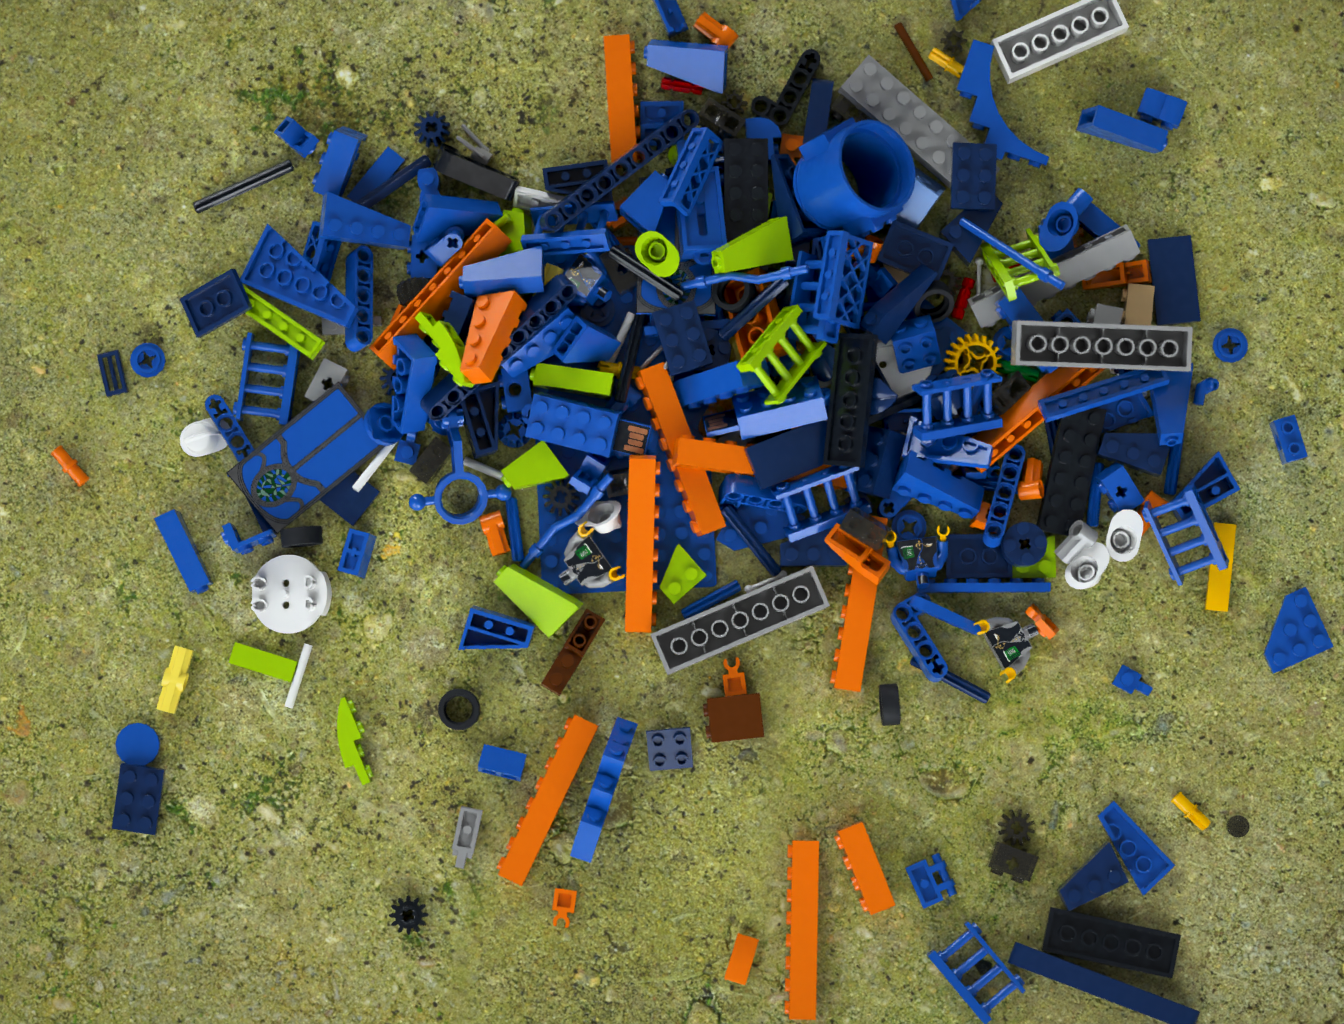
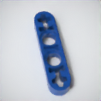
M219 395L209 396L205 401L206 411L239 463L245 456L243 453L238 455V452H242L246 447H249V450H246L248 455L255 449L224 399ZM214 400L215 402H220L219 409L221 413L224 410H226L227 413L221 414L216 419L214 417L218 415L216 409L209 408L211 406V401ZM223 418H229L232 420L233 425L229 429H223L220 426V421ZM236 436H240L244 440V444L239 448L234 447L231 443V440Z
M916 595L912 596L909 606L961 630L979 636L977 633L981 631V627L978 624L974 625V621Z

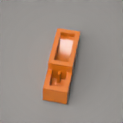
M1146 259L1126 263L1120 262L1109 271L1103 270L1090 280H1082L1083 290L1125 287L1128 283H1152L1150 263Z
M838 523L835 524L824 539L844 561L876 585L879 584L890 569L891 561L873 551L871 544Z

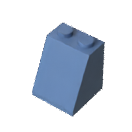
M915 167L916 177L913 193L902 206L904 210L896 214L898 217L896 221L918 229L946 188Z

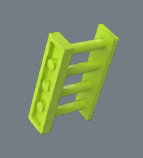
M1030 228L1025 229L1028 240L1011 245L1010 247L1017 252L1030 248V251L1021 254L1028 259L1037 258V260L1033 261L1034 263L1053 271V275L1056 277L1059 276L1060 270L1057 263L1051 261L1041 246L1038 235H1034ZM989 243L980 245L984 262L1008 301L1017 299L1015 290H1018V287L1040 280L1035 273L1015 279V276L1030 270L1023 265L1009 269L1008 267L1019 263L1010 257L1003 259L1007 255L996 248L993 249Z
M798 305L783 307L736 365L740 372H755L769 390L770 395L764 401L765 405H779L783 403L787 398L786 395L814 360L822 355V350L827 345L825 341L813 343L797 323L798 316L803 312ZM789 328L792 329L806 348L801 356H799L785 337L786 331ZM777 342H779L794 362L789 371L773 352V347ZM765 357H767L782 377L777 386L761 367V362Z

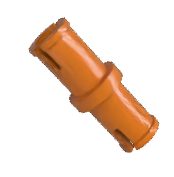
M62 445L52 451L51 455L63 467L62 471L68 473L78 487H81L90 479L77 465L78 461L76 459L73 460Z

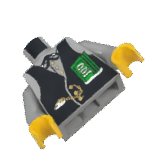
M585 521L578 527L577 532L570 538L564 552V562L568 569L558 576L565 586L577 579L581 586L604 588L614 581L623 579L625 574L617 575V569L621 568V566L614 568L610 566L594 541L588 536L594 531V528L587 531L584 527L587 523Z
M993 617L975 622L974 625L978 624L981 627V631L977 635L983 634L1003 670L1000 672V676L1004 673L1007 674L1008 680L1006 683H1009L1015 679L1016 675L1024 669L1031 656L1030 649H1032L1029 639L1039 634L1037 628L1033 623L1021 628L1018 621L1013 622L1012 619L1005 617Z

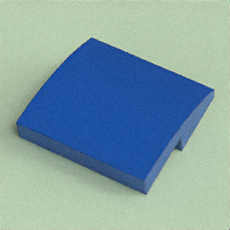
M640 101L641 140L676 114L684 111V101ZM668 127L666 133L670 138H672L674 136V132L670 127ZM651 139L650 146H657V143Z

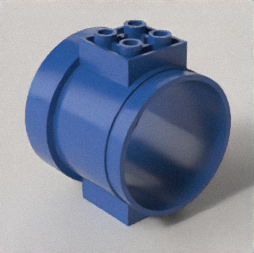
M851 117L798 147L803 156L798 161L793 175L795 197L807 218L823 229L832 231L844 229L850 235L863 238L871 233L870 230L874 233L882 229L885 224L884 222L889 224L898 218L896 214L904 210L902 206L913 193L916 175L911 152L902 137L894 129L876 120L855 122L854 118ZM842 161L850 169L856 180L859 196L854 192L846 179Z

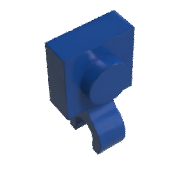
M877 261L870 263L868 275L871 279L868 284L881 299L898 283L885 267L880 269Z
M418 432L407 433L406 441L399 440L394 461L416 466L421 445L415 443Z
M997 462L992 464L983 473L979 472L975 467L959 466L963 477L970 481L986 479V477L996 480L999 478L996 472H992L994 469H1000Z
M1125 665L1121 666L1112 682V685L1129 694H1132L1135 689L1149 696L1153 689L1151 686L1139 681L1142 676L1140 673Z

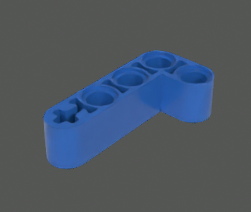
M1077 188L1066 202H1069L1076 208L1081 228L1096 239L1120 227L1092 203L1093 199L1086 191ZM1135 239V241H1136V243H1137V245H1138V248H1139L1141 245H1140V243Z
M734 473L727 475L719 486L718 505L720 510L729 504L736 511L740 504L786 512L783 500H777L771 492V489L775 488L777 484L760 490L755 477ZM803 491L790 495L796 514L807 511Z
M924 592L914 594L931 601L930 596ZM911 596L894 607L890 614V620L926 678L931 682H939L947 674L948 666L918 619L925 613L909 606L912 599ZM901 610L905 612L906 619L898 618L896 611ZM908 630H916L918 633V637H910V635L908 634ZM920 648H927L930 656H923L920 653ZM939 668L941 671L940 673H933L932 670Z

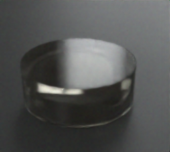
M1240 815L1230 817L1226 823L1227 832L1233 837L1245 836L1249 831L1248 820Z

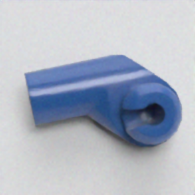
M1210 377L1199 382L1195 388L1193 404L1203 406L1205 395L1219 388V381Z

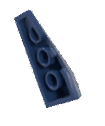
M788 154L771 155L777 217L787 216L791 244H802L813 240V238L827 235L826 229L817 226L807 218L796 200L793 188V175L796 166Z
M923 264L920 265L869 309L861 320L859 329L867 334L878 335V340L886 345L938 273Z

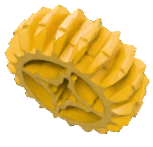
M974 333L971 338L970 334H965L964 340L961 337L957 338L958 345L953 342L950 344L953 348L952 351L946 350V354L950 355L949 359L944 358V362L949 363V366L944 367V371L956 369L960 376H962V373L970 371L972 374L981 372L983 364L988 360L986 369H991L1000 375L996 371V367H1002V364L997 363V360L1001 359L1002 356L995 354L999 348L996 346L992 347L994 341H987V337L984 335L979 338V334ZM978 345L985 352L974 354L968 347ZM962 354L963 361L960 365H958V359ZM971 359L976 360V363H974V367L970 366V363H972L970 362Z

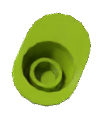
M648 231L638 237L635 243V253L641 263L658 277H668L676 272L680 263L679 252L667 238L656 231Z

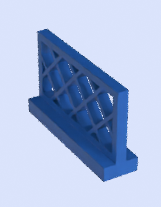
M827 230L813 318L859 329L873 242L850 235L846 231ZM849 242L851 248L847 251V245ZM865 245L864 254L861 257L858 248ZM852 254H854L856 259L853 265L849 259ZM845 263L847 270L843 273ZM858 267L861 271L859 278H857V275L854 271ZM850 275L853 283L848 287L845 279ZM840 286H842L843 292L839 295ZM854 289H856L857 296L855 300L853 299V296L851 294V291H853ZM845 297L847 298L849 305L846 308H844V305L842 303V300ZM838 307L840 314L836 316V310ZM851 310L853 312L852 322H850L847 315Z

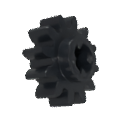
M407 895L406 902L402 898H398L400 905H391L392 909L395 910V913L389 914V917L395 918L391 925L396 926L398 924L400 926L398 928L399 933L405 928L407 929V934L410 935L412 928L419 932L420 928L418 925L425 926L427 924L422 918L427 917L429 913L422 912L426 904L419 906V897L412 902L411 896ZM411 909L414 919L410 918L407 921L404 919L406 915H403V913Z

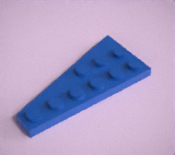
M267 223L240 278L242 284L350 329L359 309Z

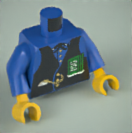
M596 252L584 253L583 255L580 253L565 273V276L577 287L576 297L567 306H584L585 304L592 306L598 298L604 302L611 298L612 291L606 288L609 284V280L606 278L607 270L602 258Z
M938 525L936 529L940 536L938 540L937 536L896 541L897 535L894 531H891L892 540L888 541L886 534L883 533L882 540L888 545L886 550L888 559L891 561L890 565L899 574L904 575L906 581L916 580L918 589L930 587L929 579L937 576V571L942 569L948 557V540L946 539V536L950 533L948 525L947 533L945 534L939 532L940 525Z

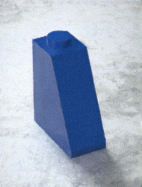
M656 170L620 206V215L642 234L648 231H658L666 206H662L658 201L669 178L663 173L659 174Z
M576 315L552 349V352L564 363L609 361L621 342L609 331Z

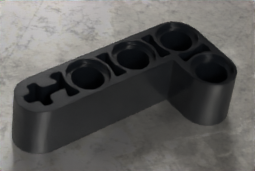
M813 49L804 51L777 102L765 96L755 97L751 104L752 115L755 118L762 117L775 123L779 129L785 128L789 124L819 68V53ZM812 57L814 58V63L810 64L807 71L805 69L807 60ZM801 75L805 77L806 82L804 84H797L794 78ZM791 94L795 96L796 101L787 103L784 97ZM763 103L767 109L764 112H758L755 109V105ZM775 114H784L786 117L785 121L777 122L774 119Z
M444 143L441 144L433 162L434 169L438 172L507 201H512L515 188L520 184L518 178L461 155L459 150Z

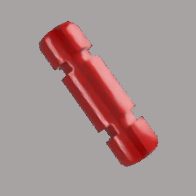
M663 77L661 81V89L664 90L673 89V91L688 94L693 92L694 95H702L703 87L685 80L675 78L671 80V78Z
M967 277L963 279L962 288L955 303L956 308L952 312L953 318L963 319L964 309L968 305L967 299L971 296L972 292L970 290L973 289L975 280Z

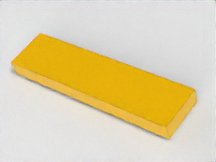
M1214 522L1213 526L1229 559L1228 568L1219 571L1217 565H1209L1205 610L1228 612L1236 525Z

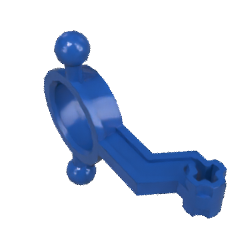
M457 407L442 420H439L440 427L442 429L446 428L451 448L452 472L439 480L433 496L424 497L421 494H414L409 498V506L411 509L419 511L427 505H435L436 511L444 520L452 524L464 525L473 522L482 515L489 498L506 501L511 497L512 490L510 487L507 488L505 484L498 485L496 489L487 490L485 484L478 476L464 471L462 439L458 427H463L464 415L462 407ZM467 479L477 487L478 496L475 505L469 511L461 514H454L445 510L441 500L445 487L454 480Z

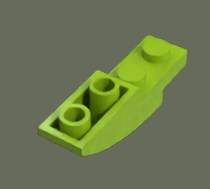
M419 312L415 319L420 324L419 328L425 334L431 336L433 339L432 343L439 349L435 355L440 360V366L446 371H450L453 375L452 379L457 385L472 388L475 384H472L460 371L465 346L458 333L450 323L440 320L437 322L431 314Z
M343 697L340 700L337 717V735L341 757L345 768L354 766L361 784L366 785L372 782L371 777L374 774L370 765H365L362 757L365 756L362 745H357L356 741L364 738L362 733L365 732L361 720L357 721L354 713L357 710L353 700Z

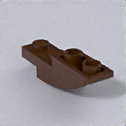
M586 608L542 681L541 686L558 696L561 695L603 625L604 618Z

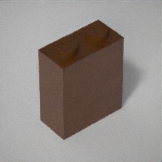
M759 693L708 698L707 703L703 704L704 717L709 716V725L705 726L706 738H711V743L764 737Z

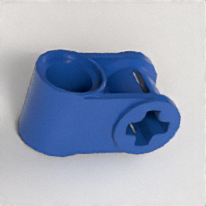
M459 226L449 227L441 235L433 239L424 248V252L439 267L442 266L462 248L465 237L463 229Z
M892 490L890 498H884L877 508L878 516L888 518V520L893 519L912 497L902 496ZM890 505L892 507L891 512L884 513L885 507Z

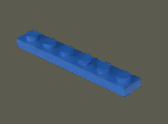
M1133 370L1038 400V407L1047 423L1167 385L1170 379L1166 371Z
M1021 578L1010 579V583H1001V579H988V583H979V579H966V583H957V579H944V583H935V579H929L930 587L926 589L917 588V593L1050 592L1051 582H1045V578H1033L1031 583H1023Z

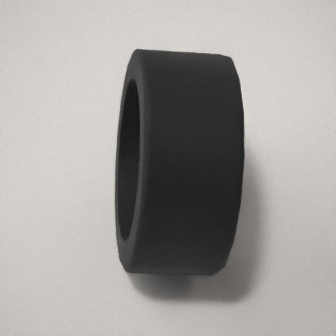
M732 280L713 284L712 295L714 302L718 307L730 313H739L756 297L755 284L743 282L745 289L742 298L735 304H729L724 299V290Z
M933 280L914 306L913 311L915 315L919 317L930 314L932 323L942 321L948 317L955 304L949 287L942 281ZM933 294L944 295L943 301L937 307L932 309L921 308V303L928 296Z
M321 526L293 527L280 531L282 548L307 547L323 543Z
M897 684L879 685L882 726L900 725V700Z
M453 689L441 698L438 705V714L441 721L447 727L454 730H465L477 722L480 715V703L472 692L465 689ZM462 696L470 701L472 714L464 722H455L448 717L446 707L452 698Z

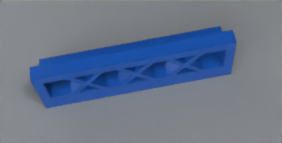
M708 127L692 128L658 201L662 206H674L684 216H690L723 144V141ZM709 139L715 143L710 152L708 149ZM701 157L704 158L705 164L703 170H700L699 165ZM692 176H695L696 179L694 188L691 187ZM685 194L688 201L686 207L680 203Z
M313 221L303 257L330 282L341 241L317 238L320 222ZM315 249V255L311 259V253Z

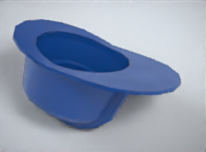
M1059 202L1050 208L1039 234V242L1046 251L1057 252L1062 250L1077 233L1079 219L1074 205L1069 202Z

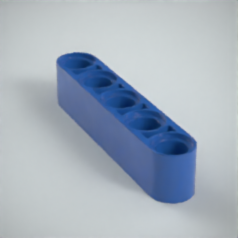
M365 245L357 247L346 257L345 297L359 309L350 329L345 328V344L353 352L360 351L369 345L373 339V253Z
M1016 444L1005 453L984 529L983 542L991 548L998 547L1002 542L1025 458V449L1019 444ZM1016 455L1019 459H1012L1010 456ZM1006 474H1010V475H1012L1014 478L1009 479V478H1007L1005 475H1006ZM1005 493V494H1007L1009 497H1008V498H1003V497H1001L999 494ZM994 513H1001L1003 517H997ZM989 532H995L998 534V536L993 537L989 534Z

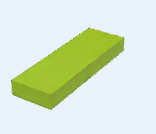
M237 642L234 644L228 662L291 683L298 665L297 661Z

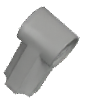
M1078 520L1072 524L1069 529V536L1056 548L1054 553L1064 563L1070 564L1084 547L1089 548L1095 544L1098 539V532L1082 520Z

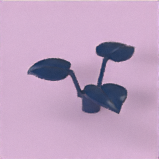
M828 344L822 350V355L811 364L813 375L817 376V379L822 382L830 381L833 373L835 348ZM875 377L870 415L885 411L898 398V394L884 381ZM828 405V406H825L826 412H827V417H828L829 405Z

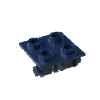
M690 727L646 731L650 771L693 768Z

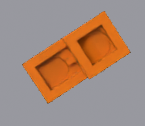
M740 933L737 934L724 979L742 985L746 984L759 939Z

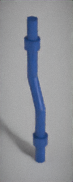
M807 264L797 267L787 266L782 267L779 271L762 275L734 271L711 276L701 275L697 276L696 279L681 282L680 287L685 291L694 288H708L711 284L728 280L762 284L780 279L785 281L793 279L794 276L809 273V266Z
M607 473L600 483L594 485L589 491L590 495L576 512L553 523L539 541L533 543L529 548V553L520 563V566L526 570L534 559L539 558L544 552L543 548L557 531L580 520L595 501L600 500L605 494L604 490L614 477Z

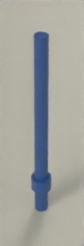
M965 217L959 221V225L1037 274L1038 278L1043 282H1049L1060 290L1064 288L1065 282L1053 275V271L1046 267L1042 268Z

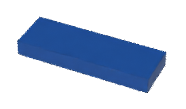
M387 147L347 197L352 202L357 203L362 197L394 176L405 162V159L390 147Z

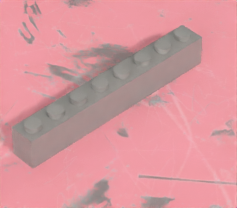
M1125 224L1053 258L1051 261L1057 263L1060 275L1057 277L1065 282L1063 289L1069 290L1075 287L1076 283L1082 280H1090L1103 270L1109 271L1122 261L1133 260L1141 252L1130 228ZM1029 271L1021 275L1015 276V279L1031 274L1033 272ZM1042 280L1019 287L1033 306L1038 301L1050 299L1057 292L1061 291L1049 282L1045 283ZM999 285L967 299L981 328L991 327L997 323V320L1001 319L995 311L997 307L994 304L1005 295Z

